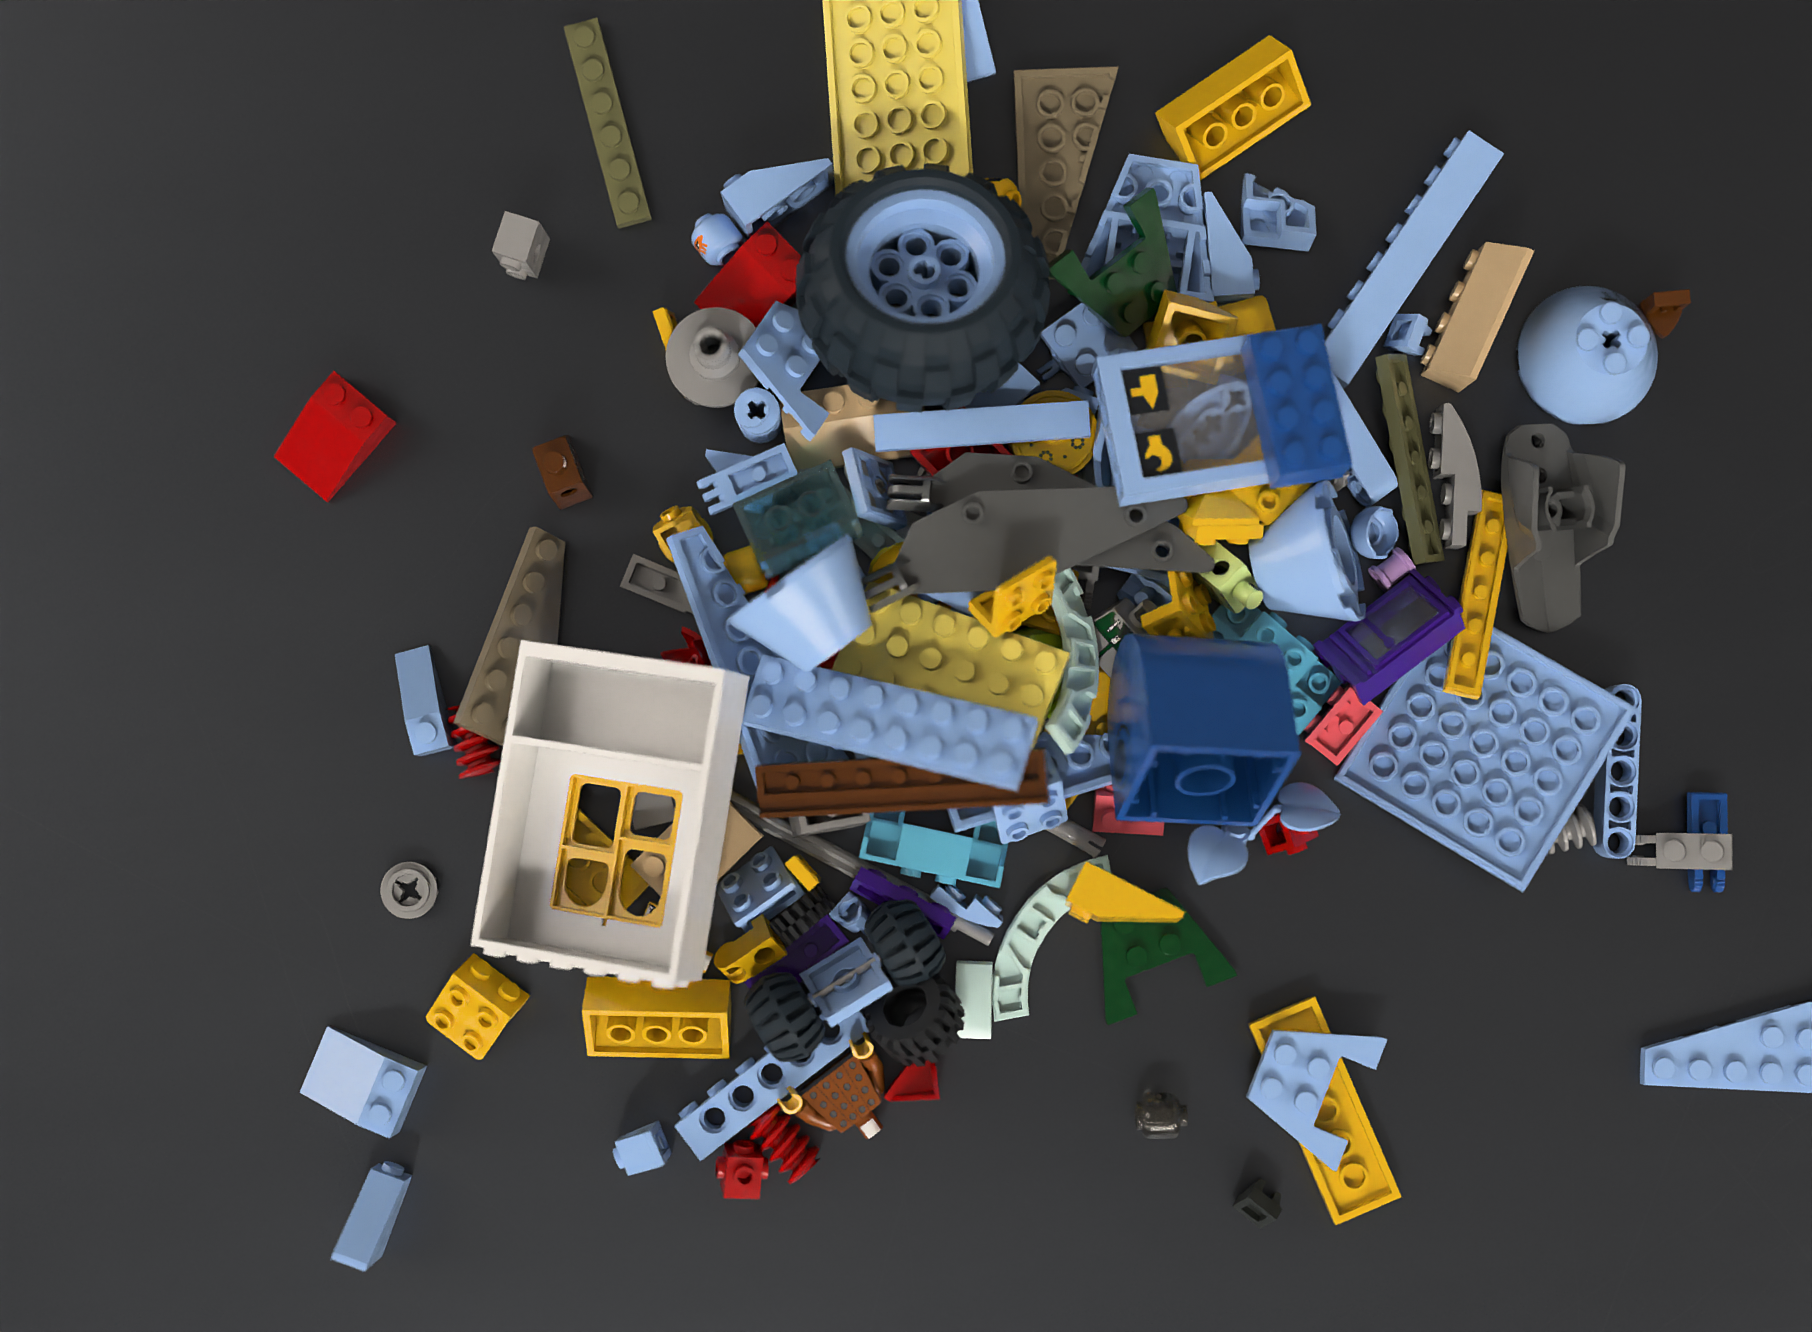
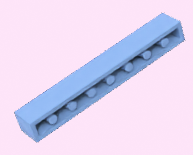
M1470 130L1461 140L1457 137L1452 140L1443 154L1448 158L1442 168L1436 165L1424 182L1429 188L1422 197L1416 194L1404 211L1410 215L1403 226L1398 222L1385 239L1390 243L1385 253L1382 254L1378 251L1366 267L1371 272L1364 283L1360 280L1356 282L1347 295L1351 303L1345 312L1339 308L1327 325L1332 329L1325 340L1331 370L1343 389L1350 383L1504 155L1503 152Z

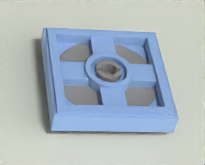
M854 447L842 451L845 463L844 473L850 484L853 496L851 500L852 507L857 513V517L895 530L906 527L905 511L886 509L887 501L893 499L887 496L888 487L893 485L888 482L889 474H895L893 463Z

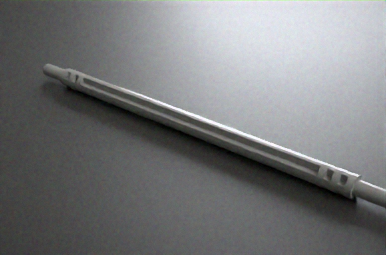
M733 790L731 791L730 802L754 826L854 879L860 867L867 870L872 868L883 873L889 882L897 886L904 885L910 887L918 893L919 898L929 903L935 902L930 898L929 894L816 834L793 838L789 820L784 817L759 818V804ZM950 912L951 915L957 917L951 931L956 932V930H959L987 946L990 944L995 933Z

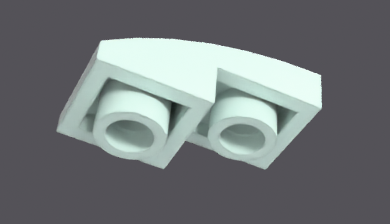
M957 960L955 994L962 1003L960 1005L964 1008L965 1016L961 1018L964 1022V1028L957 1032L960 1038L991 1039L993 962Z

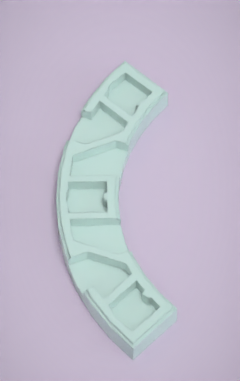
M1071 568L1056 574L1051 606L1059 625L1063 651L1070 653V659L1063 674L1061 692L1056 708L1045 725L1046 730L1065 755L1076 750L1086 733L1092 718L1089 713L1092 700L1097 697L1099 681V655L1092 616H1087L1080 596L1084 593Z
M1108 855L1086 860L1111 874ZM1086 861L1067 868L1044 883L1027 899L1010 923L999 947L994 965L992 993L994 1022L1029 1015L1028 983L1034 956L1055 922L1070 910L1069 907L1065 906V902Z

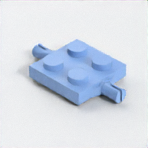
M1080 303L1042 331L1040 337L1048 346L1052 360L1037 369L1036 373L1040 376L1048 369H1051L1040 378L1045 383L1046 380L1061 370V372L1071 378L1076 386L1085 388L1094 381L1092 367L1096 357L1108 356L1109 352L1117 348L1134 352L1138 348L1129 335L1126 338L1119 337L1094 316L1086 305Z

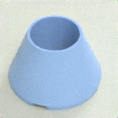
M1328 480L1315 484L1298 497L1272 524L1264 526L1263 539H1249L1250 561L1257 588L1262 591V600L1268 609L1356 622L1363 620L1366 614V604H1359L1358 592L1365 590L1358 552L1353 548L1350 541V524L1344 509L1340 511L1336 509L1332 498L1338 497V494Z
M848 533L728 618L731 625L806 672L867 630L872 625L853 542Z

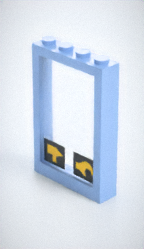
M1249 335L1096 357L1092 367V375L1119 507L1269 484L1241 355V349Z

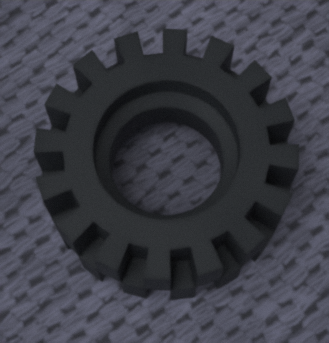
M818 884L771 922L769 926L783 944L788 947L832 911L836 905Z

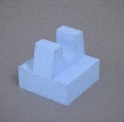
M1396 314L1384 347L1393 352L1423 356L1425 349L1419 345L1422 336L1431 335L1432 329L1427 325L1429 319L1420 314Z

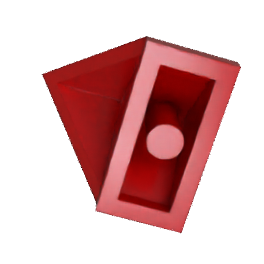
M926 1060L925 1066L919 1067L914 1063L911 1066L904 1065L885 1090L884 1098L889 1102L940 1100L936 1062L931 1063L929 1060Z

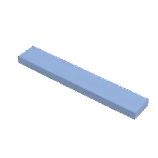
M1088 400L873 415L876 452L1090 438L1091 436Z

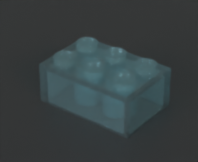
M831 459L732 504L767 580L808 562L847 533L852 541L865 536Z

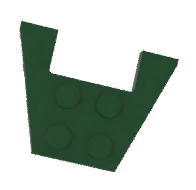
M1145 188L1123 205L1124 210L1139 234V238L1090 277H1088L1073 250L1066 249L1049 262V277L1057 280L1067 289L1066 291L1070 295L1079 299L1094 316L1119 337L1126 338L1157 313L1164 289L1177 292L1154 188Z
M1167 887L1149 894L1185 912L1177 923L1100 922L1105 1005L1104 1018L1107 1025L1137 1015L1125 982L1126 978L1193 953L1206 987L1237 976L1234 968Z

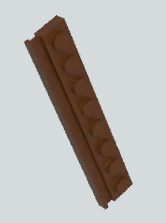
M1046 748L1030 749L1018 791L877 757L769 763L755 766L758 802H760L759 818L1048 804L1050 802Z

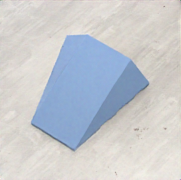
M1129 154L1081 263L1085 272L1090 277L1139 238V234L1124 210L1123 205L1145 188H1154L1177 293L1197 297L1208 303L1214 302L1210 281V261L1206 247V227L1204 226L1202 213L1203 201L1198 164Z

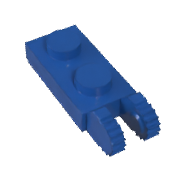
M1687 792V833L1728 834L1727 793ZM1688 869V885L1691 892L1701 891L1703 886V870ZM1710 870V886L1712 891L1723 892L1725 887V870Z

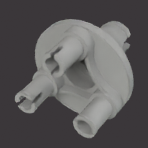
M712 307L691 313L675 327L667 343L666 366L673 384L687 400L693 402L694 405L705 407H727L734 405L742 392L758 386L760 381L738 355L756 329L753 323L736 311ZM714 344L721 346L717 353L707 355L709 353L708 346Z

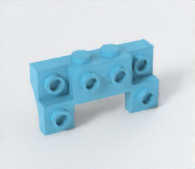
M1220 604L1211 615L1216 625V630L1213 631L1214 639L1274 642L1280 647L1287 664L1297 734L1300 735L1319 713L1322 705L1330 695L1341 685V682L1336 675L1317 660L1318 657L1312 653L1314 650L1313 645L1300 635L1296 638L1285 629L1288 626L1287 623L1274 612L1268 615L1265 611L1261 612L1257 607L1254 609L1245 607L1240 613L1235 614Z
M906 811L869 813L871 821L866 823L859 858L901 867L900 874L921 878L922 872L936 874V882L956 885V881L959 879L1000 888L1008 843L1001 844L995 821L976 826L971 838L903 823Z

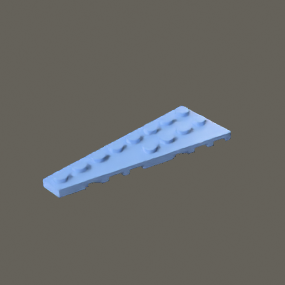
M699 526L671 535L666 540L712 667L750 676L747 701L762 655L785 658L737 629L729 622L728 618L749 603L744 596L746 592L740 583L736 584L723 564L724 558L704 527ZM742 724L739 742L755 786V766L758 764L848 759L843 749Z

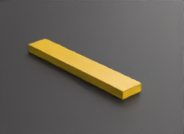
M1482 489V511L1475 514L1459 597V604L1463 608L1461 617L1465 629L1451 640L1442 692L1478 700L1481 696L1508 548L1502 494Z

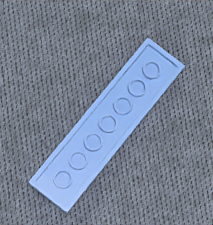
M764 654L760 660L745 704L742 722L745 726L1013 791H1018L1039 723L1037 718L821 667L815 666L806 672L786 659Z

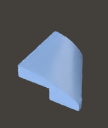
M1245 173L1240 214V239L1245 245L1309 251L1316 236L1315 206L1301 199L1297 200L1290 197L1286 191L1278 187L1272 192L1254 183L1256 176Z

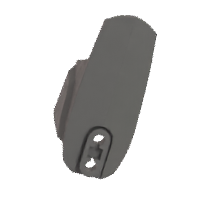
M1553 423L1516 426L1505 438L1501 461L1504 524L1520 620L1532 629L1544 633L1564 628L1581 616L1580 566L1595 554L1613 545L1614 537L1620 527L1625 478V463L1623 461L1602 455L1573 452L1567 434ZM1531 437L1534 439V446L1532 445Z

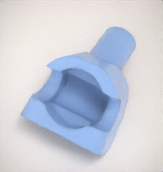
M849 891L829 913V916L852 933L861 931L866 935L864 925L871 911L854 892Z

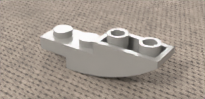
M1443 403L1436 409V413L1431 414L1430 433L1435 434L1434 448L1429 450L1428 467L1433 469V479H1447V483H1443L1441 488V504L1446 506L1445 518L1441 519L1439 525L1440 539L1444 540V549L1458 550L1466 546L1468 515L1473 516L1482 511V489L1475 451L1467 430L1452 404Z

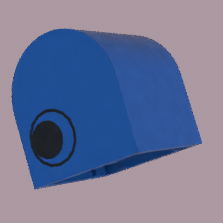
M1127 634L1122 639L1111 673L1107 716L1108 745L1116 820L1257 827L1300 755L1289 674L1280 647L1274 642Z

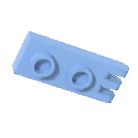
M785 443L707 476L696 483L699 489L707 488L710 485L714 486L713 490L702 495L704 502L719 498V503L713 504L708 508L710 515H714L799 478V475Z

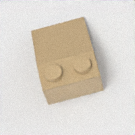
M731 802L729 804L717 882L764 836ZM672 824L658 839H668L670 837ZM644 851L630 866L661 896L666 857L663 854Z

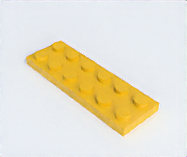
M1314 996L1248 1023L1261 1056L1272 1029L1331 1034ZM1340 1057L1314 1123L1315 1127L1348 1140L1337 1171L1330 1169L1299 1142L1335 1225L1402 1197L1342 1057Z

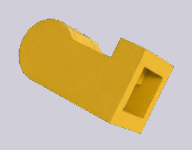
M763 914L751 921L753 928L735 941L723 944L715 953V966L732 983H742L788 955L783 942L770 928L769 924L771 922Z

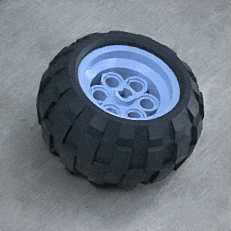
M924 163V169L906 170L903 165L893 166L876 171L870 182L859 180L845 187L834 197L826 215L820 213L808 231L803 242V252L796 269V298L800 322L808 337L812 339V348L826 369L833 376L837 373L840 377L845 376L851 391L870 402L878 401L880 398L896 402L897 410L922 413L923 406L939 404L946 408V411L969 405L975 398V394L980 391L985 393L989 390L990 393H993L1018 370L1019 362H1024L1038 343L1044 328L1051 294L1048 259L1039 236H1032L1033 226L1027 214L1014 199L1010 200L1008 196H998L995 185L990 181L971 172L965 176L949 172V166ZM952 294H961L963 297H955ZM900 304L902 307L895 308L890 305ZM933 314V315H936L937 317L928 318V317H925L924 315Z

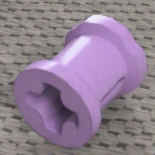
M1396 547L1392 550L1390 557L1378 566L1372 565L1368 568V572L1378 587L1384 592H1388L1407 574L1411 575L1409 571L1412 569L1416 570V567L1409 556L1402 549Z

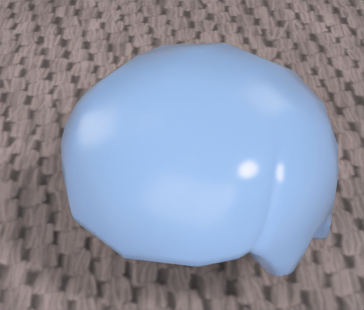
M1370 506L1355 515L1350 527V541L1353 548L1360 555L1370 559L1387 558L1388 553L1394 549L1399 537L1398 522L1393 515V510L1382 506Z

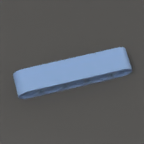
M1332 371L1353 463L1349 468L1350 475L1347 478V486L1361 505L1370 507L1398 486V481Z
M1629 684L1605 688L1606 691L1614 695L1618 691L1624 694L1626 702L1637 709L1623 730L1624 741L1621 745L1615 743L1595 775L1593 819L1597 843L1593 848L1600 856L1613 859H1622L1629 856L1634 850L1636 840L1642 700L1638 689ZM1615 762H1618L1623 769L1622 777L1618 781L1611 775V767ZM1615 797L1621 803V811L1617 816L1612 815L1609 810L1610 801ZM1613 833L1618 836L1620 841L1618 849L1614 852L1609 849L1607 843L1609 836Z

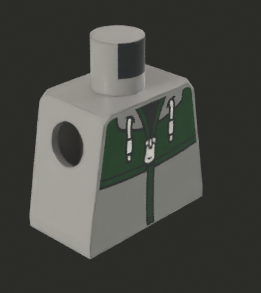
M1123 598L1092 617L1097 638L1099 666L1110 678L1115 656L1122 639L1127 634L1149 635L1142 627L1141 616L1157 608L1150 600L1145 599L1136 607L1130 599Z

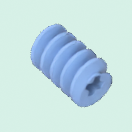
M751 388L739 395L735 402L734 414L743 435L755 443H766L776 438L782 429L783 423L779 403L775 396L761 388ZM755 413H758L761 416L765 414V417L763 419H760L757 416L753 418V415Z

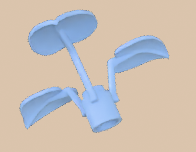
M1302 782L1288 784L1278 794L1280 805H1274L1262 817L1257 827L1254 826L1252 829H1248L1247 826L1222 825L1220 830L1213 825H1204L1194 830L1188 843V857L1192 872L1198 884L1201 885L1210 880L1229 876L1242 870L1248 861L1247 840H1254L1257 832L1278 812H1281L1280 820L1285 827L1306 832L1318 830L1336 822L1341 815L1339 809L1324 792L1311 784Z

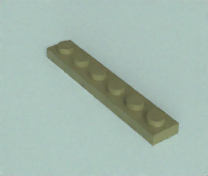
M597 18L564 26L617 227L619 229L652 220L599 21Z
M1406 354L1381 355L1375 357L1377 365L1376 378L1380 384L1383 397L1382 410L1388 424L1390 435L1389 447L1394 456L1395 476L1398 481L1403 505L1402 516L1406 522L1409 537V553L1413 558L1414 565L1445 561Z

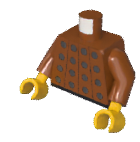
M862 1033L865 1041L861 1045L853 1044L850 1039L848 1042L851 1050L803 1086L799 1092L800 1095L794 1087L788 1086L787 1090L792 1095L791 1099L781 1101L780 1098H777V1102L784 1112L795 1114L804 1122L826 1131L837 1129L840 1133H843L855 1124L866 1140L878 1133L883 1128V1125L872 1110L882 1103L881 1094H883L886 1088L884 1064L873 1048L868 1033Z

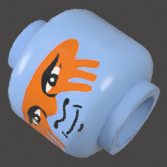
M705 214L695 223V229L691 236L692 244L710 265L724 267L743 245V235L725 214Z

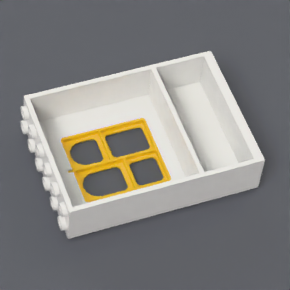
M521 640L471 945L483 947V954L496 957H505V954L517 956L516 960L528 963L550 962L551 967L560 969L584 968V973L606 976V973L618 974V979L630 982L648 980L652 981L653 986L673 989L674 986L688 987L689 981L702 980L750 676L726 669ZM586 783L615 787L621 792L614 841L609 848L579 844L574 840L581 788ZM646 792L665 795L675 799L676 806L672 831L668 839H658L632 833L631 822L635 798L638 793ZM631 849L659 853L666 857V868L659 904L653 912L645 916H636L629 913L621 901V884L627 852ZM573 858L598 861L608 865L609 872L603 897L591 906L576 904L569 897L566 890L569 862Z

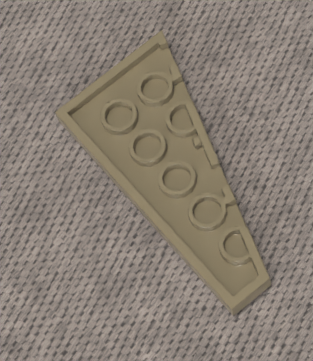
M1118 67L1014 70L1018 191L1022 198L1021 208L1027 214L1033 226L1032 236H1039L1048 263L1065 251Z
M530 527L453 722L504 746L521 640L551 645L558 644L565 541L538 527Z

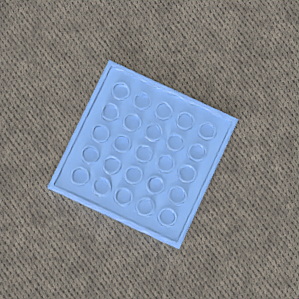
M1493 626L1481 696L1478 700L1442 692L1451 640H1449L1393 683L1379 705L1383 713L1352 748L1334 780L1523 893L1637 708Z

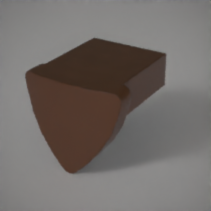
M1690 289L1653 292L1639 303L1641 312L1648 320L1653 332L1660 338H1665L1670 334L1679 321L1682 310L1691 303Z

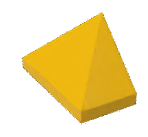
M1231 490L1195 495L1187 502V510L1178 515L1179 519L1192 526L1256 525L1260 521V518Z

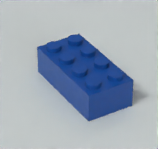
M1321 324L1249 335L1241 349V355L1270 489L1342 478L1353 463Z

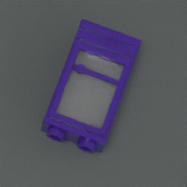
M1415 569L1409 571L1411 575L1366 608L1363 620L1356 622L1348 621L1324 641L1318 640L1313 644L1320 663L1326 668L1331 665L1336 677L1343 685L1349 682L1363 706L1465 629L1461 617L1463 608L1459 602L1451 595L1448 597L1444 596L1434 579L1430 576L1424 578Z

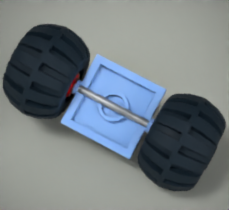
M908 899L889 900L880 904L869 915L864 925V931L876 953L872 954L863 939L859 937L802 972L800 976L810 991L807 995L794 975L788 972H778L763 976L750 987L743 1000L745 1011L762 1042L776 1060L780 1062L797 1061L810 1055L819 1046L825 1036V1026L814 1007L818 1006L832 1028L893 990L892 985L880 968L884 965L895 983L903 987L916 986L915 983L928 980L940 971L946 959L945 950L930 922L914 901Z

